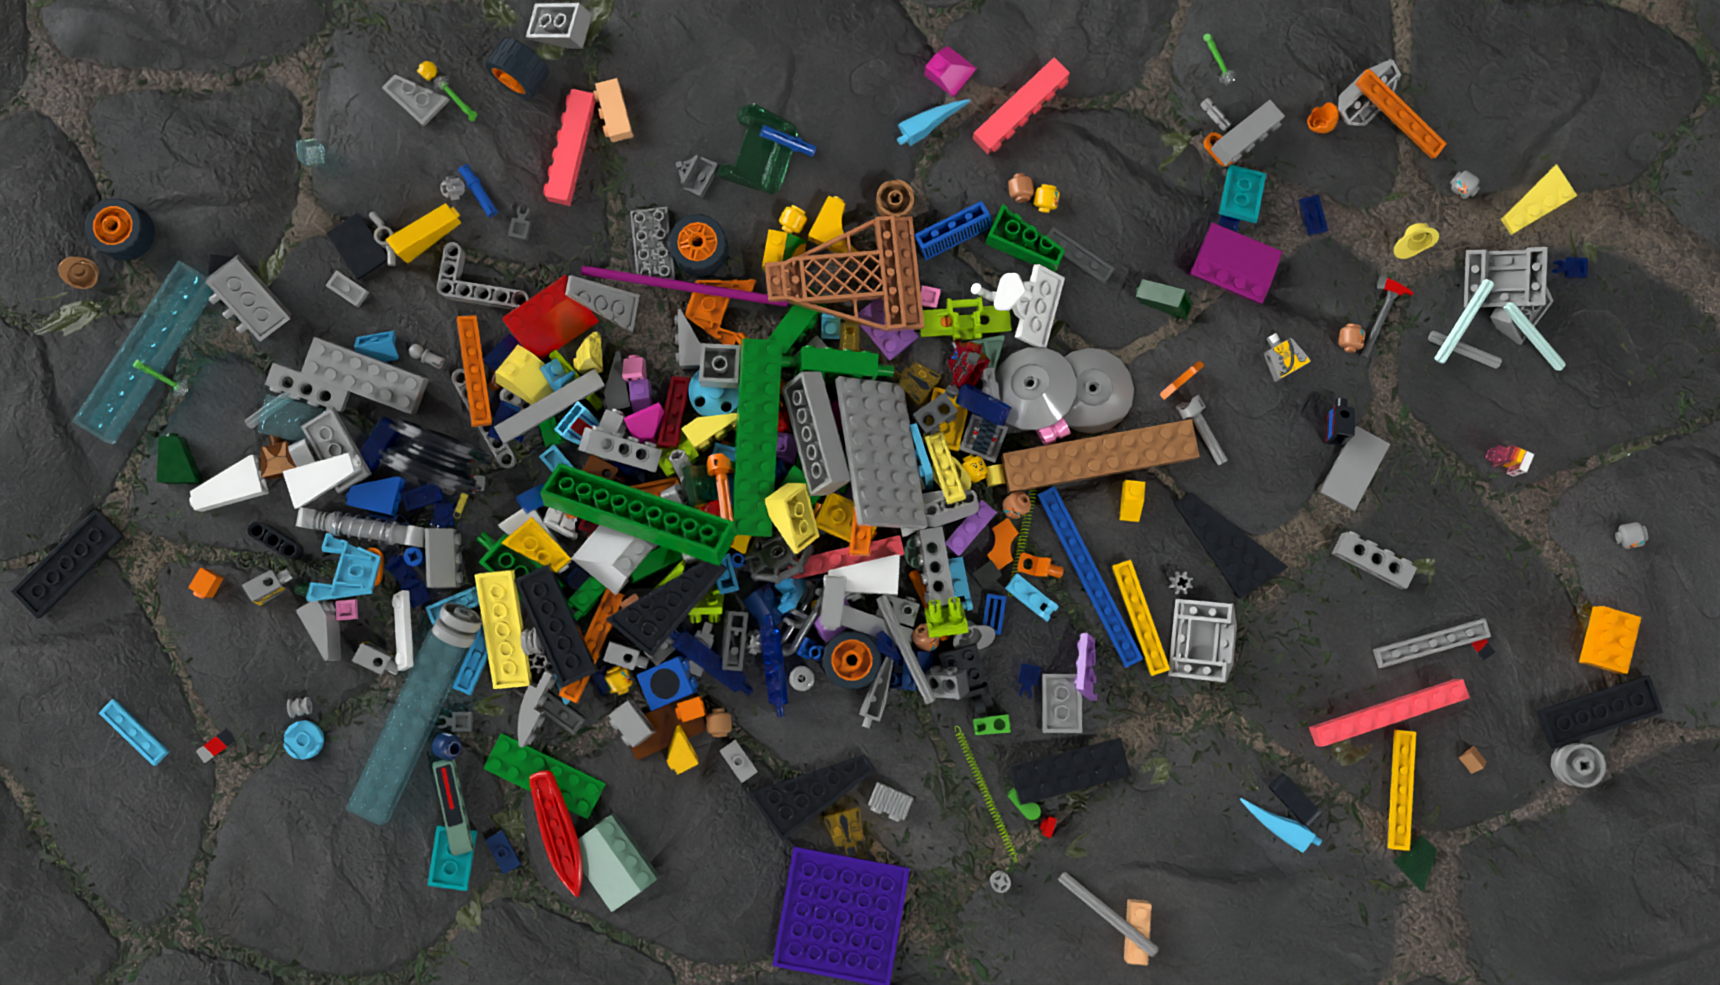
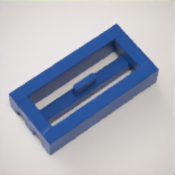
M987 594L982 625L987 626L990 599L993 598L990 627L994 629L998 599L1001 600L997 630H994L995 634L1001 635L1006 596Z

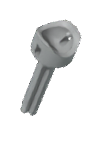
M1198 394L1192 398L1191 402H1181L1176 408L1183 419H1192L1217 465H1221L1227 461V458L1200 413L1206 406Z

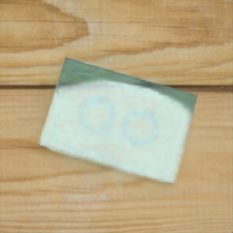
M266 394L257 432L298 442L306 438L301 426L325 412V409Z

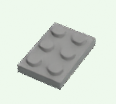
M1042 674V733H1082V694L1076 690L1074 684L1077 674Z

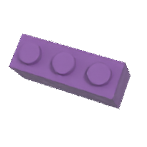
M981 500L977 513L968 516L945 542L946 548L958 558L997 512Z

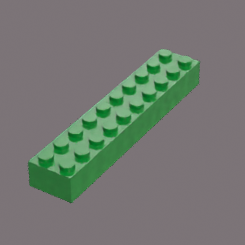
M748 338L741 340L732 491V514L736 535L772 537V520L769 517L765 499L774 493L783 341Z
M558 463L540 492L546 507L720 566L736 536L733 521Z

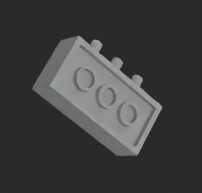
M239 255L207 277L205 281L215 292L209 298V301L215 304L221 299L228 307L222 315L228 319L235 314L242 322V324L236 327L240 334L248 329L260 342L291 319V313Z

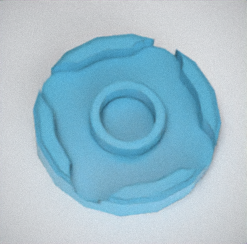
M312 721L295 722L288 727L284 734V748L293 758L302 760L312 758L323 747V732Z

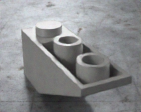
M679 309L678 315H675V327H678V334H675L676 345H679V353H676V364H679L681 369H700L701 344L681 309Z

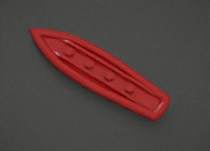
M548 770L539 771L529 777L543 844L559 879L575 897H579L583 878V862L578 837L553 772Z

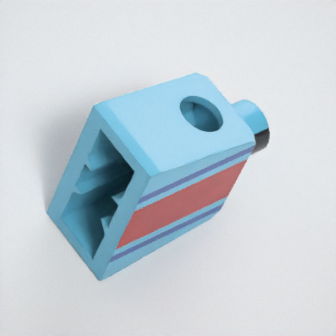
M577 401L555 430L563 438L580 445L585 427L592 429V426L598 427L600 423L587 408Z

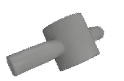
M373 211L369 214V217L378 226L374 232V239L383 248L387 249L388 266H395V251L387 241L383 242L382 240L386 234L391 236L395 233L386 227L383 220Z

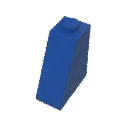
M392 477L353 485L346 493V505L396 516L406 479Z

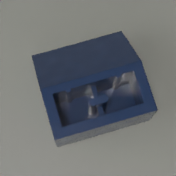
M775 582L766 584L743 600L764 633L781 623L785 617L788 618L793 615L790 611L782 614L777 609L783 594L775 587Z
M896 650L895 654H893L895 657L894 663H892L893 668L889 688L919 691L901 651ZM913 651L923 673L930 670V667H933L934 652Z

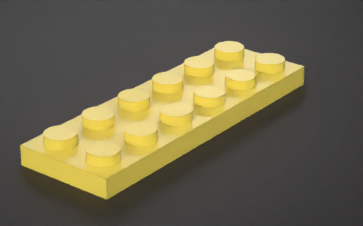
M514 570L478 573L475 575L493 689L529 686V684H532L528 655L524 654L521 646V633L524 628L517 586L514 581Z

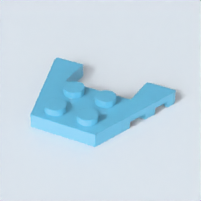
M326 533L322 552L341 554L333 584L311 582L306 597L307 601L312 602L371 594L381 563V557L363 548H356L348 544L347 541L343 539L338 540L333 535Z

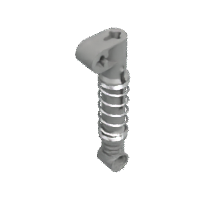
M299 507L295 525L302 528L327 531L334 536H340L342 533L348 535V538L355 536L359 540L361 538H368L369 542L375 539L378 540L379 544L385 541L387 545L398 543L419 548H425V529H427L410 525H399L398 522L390 520L381 522L380 518L374 521L369 516L366 518H362L360 515L353 517L350 513H346L343 516V513L339 511L328 513Z

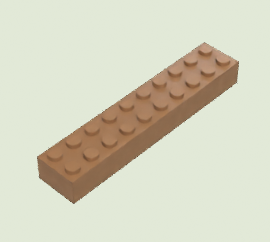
M1190 419L1003 453L1001 460L1009 494L1015 491L1031 490L1195 460L1200 455L1193 422Z

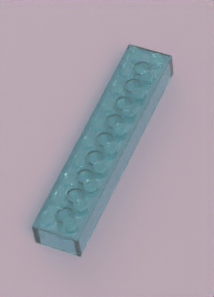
M178 260L72 420L73 423L104 442L116 443L158 379L149 373L143 372L142 369H137L133 364L138 359L160 374L163 372L209 302V298L214 294V291L205 282L206 276Z
M432 629L429 630L416 657L414 666L408 674L347 804L346 811L379 826L388 824L469 648L450 645L437 638L433 634Z

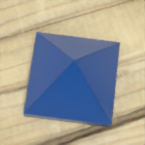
M805 637L797 649V655L809 660V650L811 647L816 646L817 642Z

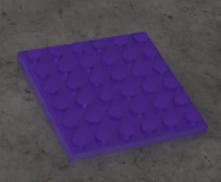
M794 846L772 966L872 985H890L910 867Z

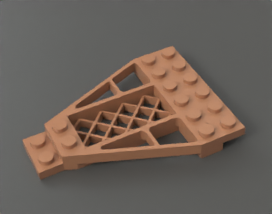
M894 215L875 217V219L797 257H792L782 262L765 263L768 302L787 301V303L884 332L924 329L912 216L894 218ZM873 226L875 228L877 250L851 252L850 237ZM842 240H846L847 253L814 255ZM858 259H864V261L860 263ZM868 259L877 264L872 272L864 266ZM850 260L859 266L853 273L845 268V265ZM830 262L839 267L834 275L826 269ZM812 263L820 268V271L815 276L807 271V268ZM878 268L880 278L874 274ZM860 269L869 274L864 282L855 276ZM841 270L850 276L845 283L836 277ZM822 272L831 277L825 285L817 279ZM805 274L812 279L807 286L805 282ZM871 277L880 283L875 290L866 285V282ZM852 278L860 284L855 292L847 286ZM833 280L842 286L836 294L828 288V285ZM814 281L822 287L817 295L808 289ZM862 287L869 291L867 293H858ZM843 289L847 290L850 293L839 295V293ZM824 290L831 294L830 296H820ZM881 299L883 302L885 325L858 318L857 301ZM850 301L853 304L854 316L820 307L817 304Z

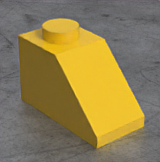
M1126 480L1122 483L1119 520L1139 522L1144 503L1145 482Z
M680 725L676 726L667 759L670 769H674L677 775L698 764V756Z

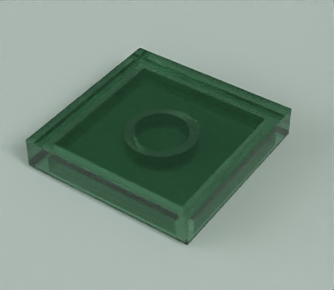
M707 465L682 467L690 506L704 505L711 501L719 500L715 477L708 475Z

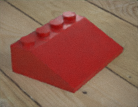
M566 274L502 317V320L522 347L533 353L541 361L554 350L560 349L599 322L590 309L565 295L568 282Z

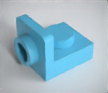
M821 314V339L840 340L841 319Z

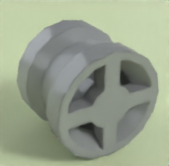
M996 871L990 877L992 888L999 893L1006 892L1011 886L1009 876L1003 871Z

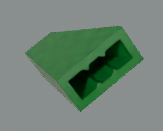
M660 547L650 552L628 577L629 586L633 587L680 563L684 559L682 553L665 547Z

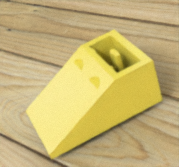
M737 413L698 417L681 429L697 452H705L712 447L711 443L716 440L719 442L726 438L730 430L736 431Z

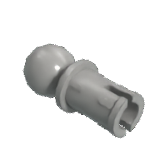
M413 344L409 348L410 356L414 359L421 358L422 363L426 362L437 369H440L444 364V358L435 355L429 349L424 351L423 347L419 344Z

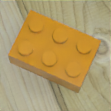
M1605 606L1593 607L1579 663L1617 674H1628L1642 617Z

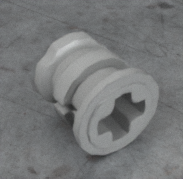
M305 697L303 700L298 698L295 701L288 699L287 711L290 718H294L296 714L301 716L304 713L307 715L312 713L310 697Z

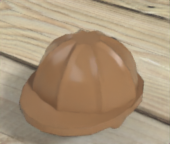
M68 257L58 267L59 276L63 281L77 289L92 288L98 280L99 271L97 265L92 260L84 257Z

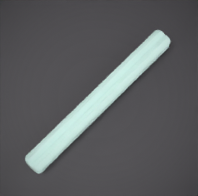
M1488 279L1483 280L1435 356L1437 362L1442 364L1446 362L1493 288L1494 283Z
M1514 302L1506 303L1504 311L1555 370H1562L1566 366L1562 358Z

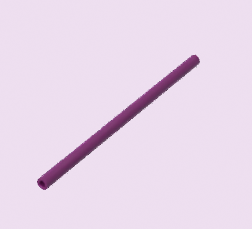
M582 266L581 274L585 276L788 307L787 301L768 302V294Z

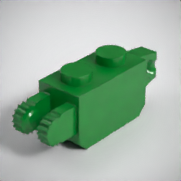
M592 575L568 600L570 608L576 611L574 614L576 621L581 616L587 615L603 597L607 589Z

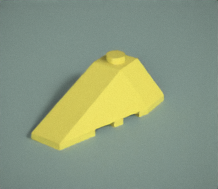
M593 332L589 335L576 352L574 368L580 374H586L593 369H596L597 373H603L601 335L598 332Z

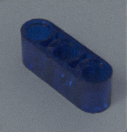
M968 384L962 385L955 401L958 405L1000 426H1004L1012 409L1008 404Z
M383 417L359 451L371 473L380 465L381 461L379 458L384 457L379 453V449L387 450L391 448L400 435L398 431L389 427L390 423H397L387 417Z

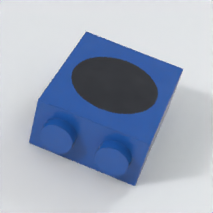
M684 656L676 657L636 675L651 711L698 692L696 688L698 683L695 677L691 675L689 661Z

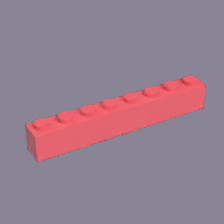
M1453 679L1310 726L1309 729L1315 746L1323 747L1470 697L1464 680Z

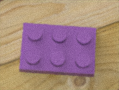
M873 300L858 313V318L885 325L882 300ZM858 324L889 362L919 337L914 330L884 332Z

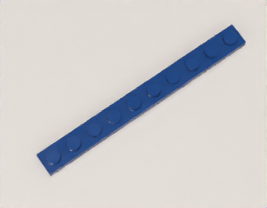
M1055 486L1038 494L1037 497L1124 667L1127 668L1142 660L1143 658Z

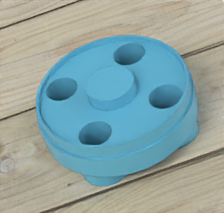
M698 370L689 385V399L694 409L703 417L736 413L738 389L700 387V370ZM699 398L705 399V404L702 407L696 406V401ZM726 403L732 405V409L729 412L722 411V407Z

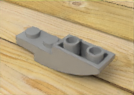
M551 669L544 672L539 684H529L524 695L518 719L519 746L522 748L532 744L536 737V734H534L536 728L540 727L544 722L545 717L543 715L545 710L539 706H543L547 699L545 694L548 688L551 689L556 682L554 678L556 673Z

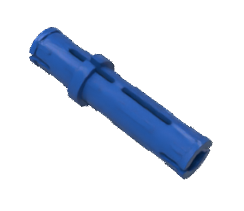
M766 125L761 129V137L787 146L794 152L799 151L812 157L816 151V145L802 141L800 137H792Z
M464 164L465 168L461 166L458 171L465 179L467 188L471 189L487 217H492V213L495 216L498 210L481 186L479 177L474 175L469 164Z

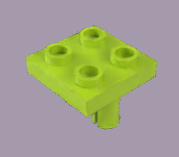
M716 585L710 588L688 614L691 623H694L695 617L696 623L701 622V614H709V622H714V616L715 623L721 621L720 614H722L724 594H719Z
M950 597L948 599L949 605L941 606V601L935 599V606L933 600L928 602L929 608H924L929 638L968 633L963 603L960 604L961 600L959 597H954L955 603L953 602V597Z

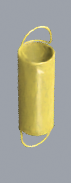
M461 493L455 512L462 513L469 496L468 494Z

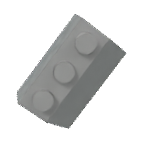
M1546 287V306L1517 307L1535 327L1554 300ZM1497 307L1492 312L1490 318L1495 327L1514 342L1521 345L1527 336L1504 311V307Z
M425 529L428 588H459L460 583L463 582V574L460 571L462 554L459 552L461 534L456 529Z

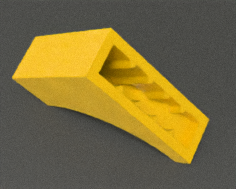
M836 196L827 197L808 234L809 241L822 245L844 234L842 217L845 211V203H843L844 201ZM842 240L826 249L836 254L847 253L846 240ZM851 245V252H859Z

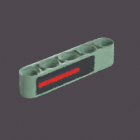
M444 759L433 762V770L453 856L473 851L474 844L455 760Z

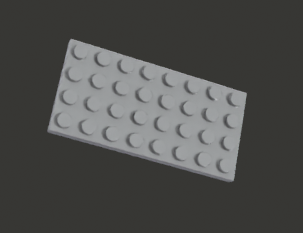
M842 376L837 377L835 382L858 525L925 529L928 526L924 514L925 509L903 384Z

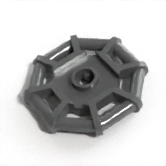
M775 528L772 530V537L756 536L749 552L744 556V563L747 564L753 580L775 582L777 585L791 576L804 572V567L810 555L814 553V547L809 544L798 554H802L797 562L798 554H794L779 530ZM760 560L761 564L756 567L754 562ZM792 566V568L780 573L781 570ZM765 570H769L771 573H774V574L763 573V572H764Z

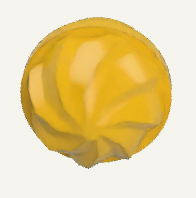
M425 61L419 65L417 72L430 81L431 78H435L437 69L433 62Z

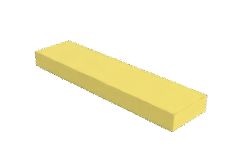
M943 431L924 437L947 505L966 499Z

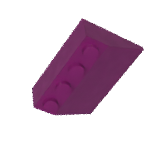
M1211 223L1189 276L1256 304H1262L1270 288L1282 251Z

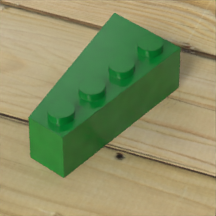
M1002 204L985 243L990 247L1032 265L1040 264L1053 272H1056L1065 252L1064 248L1046 235L1044 236L1039 233L1037 228L1027 224L1022 220V217L1008 210V207Z
M812 287L808 288L816 295L819 293ZM826 303L817 304V306L827 308ZM793 305L767 340L783 341L782 355L792 356L798 344H801L806 337L807 331L811 330L816 324V318L823 313Z

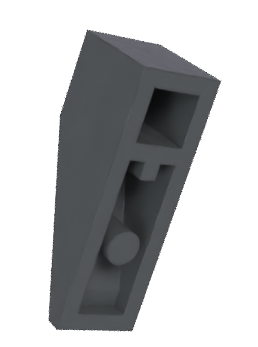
M620 351L615 353L604 392L605 398L602 399L605 410L612 411V409L624 412L632 410L629 386L622 376L624 360Z
M725 609L723 622V670L742 671L748 612Z

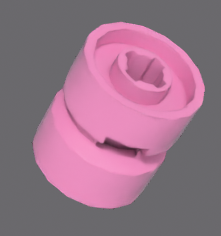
M1063 417L1053 425L1036 430L1044 446L1055 443L1056 438L1062 439L1070 434L1068 425Z

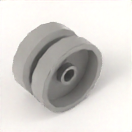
M449 602L444 603L439 613L440 618L436 619L432 628L433 634L450 645L460 648L471 647L476 637L475 632L479 631L483 623L482 617L477 612L463 605Z
M1579 743L1565 744L1555 749L1551 757L1553 774L1559 781L1567 785L1584 788L1595 786L1602 780L1605 774L1606 763L1604 757L1598 749L1591 745Z

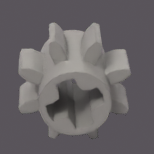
M448 176L441 183L442 194L451 200L459 199V196L463 195L465 191L463 181L455 178V176Z
M1177 571L1175 572V578H1169L1172 581V585L1169 588H1174L1175 594H1178L1180 590H1182L1183 594H1187L1186 589L1193 588L1190 585V581L1193 578H1188L1186 576L1187 572H1183L1180 576V573ZM1180 580L1185 582L1182 586L1177 585Z
M755 629L754 632L749 631L746 634L745 648L748 649V653L756 655L757 652L762 653L765 650L767 639L765 635H762L763 631Z
M546 651L543 654L534 653L535 657L529 658L533 662L531 669L538 668V673H542V669L545 671L549 670L548 667L552 665L548 655H546ZM540 658H545L544 665L538 664Z

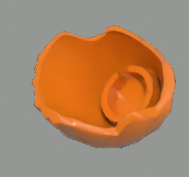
M1327 102L1323 107L1314 108L1307 120L1310 130L1320 134L1332 131L1339 119L1337 106L1332 102Z

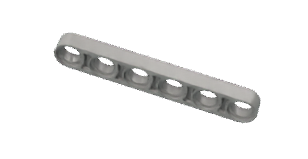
M458 369L453 372L452 381L469 410L468 399L465 396L467 392L466 382L458 383L456 380L457 375L464 373V370ZM491 413V420L495 427L498 424ZM478 426L499 465L504 468H512L516 464V456L509 443H503L500 448H494L493 441L496 438H500L495 428L493 427L492 431L486 432L484 426ZM506 454L512 457V461L508 465H504L502 462V458Z

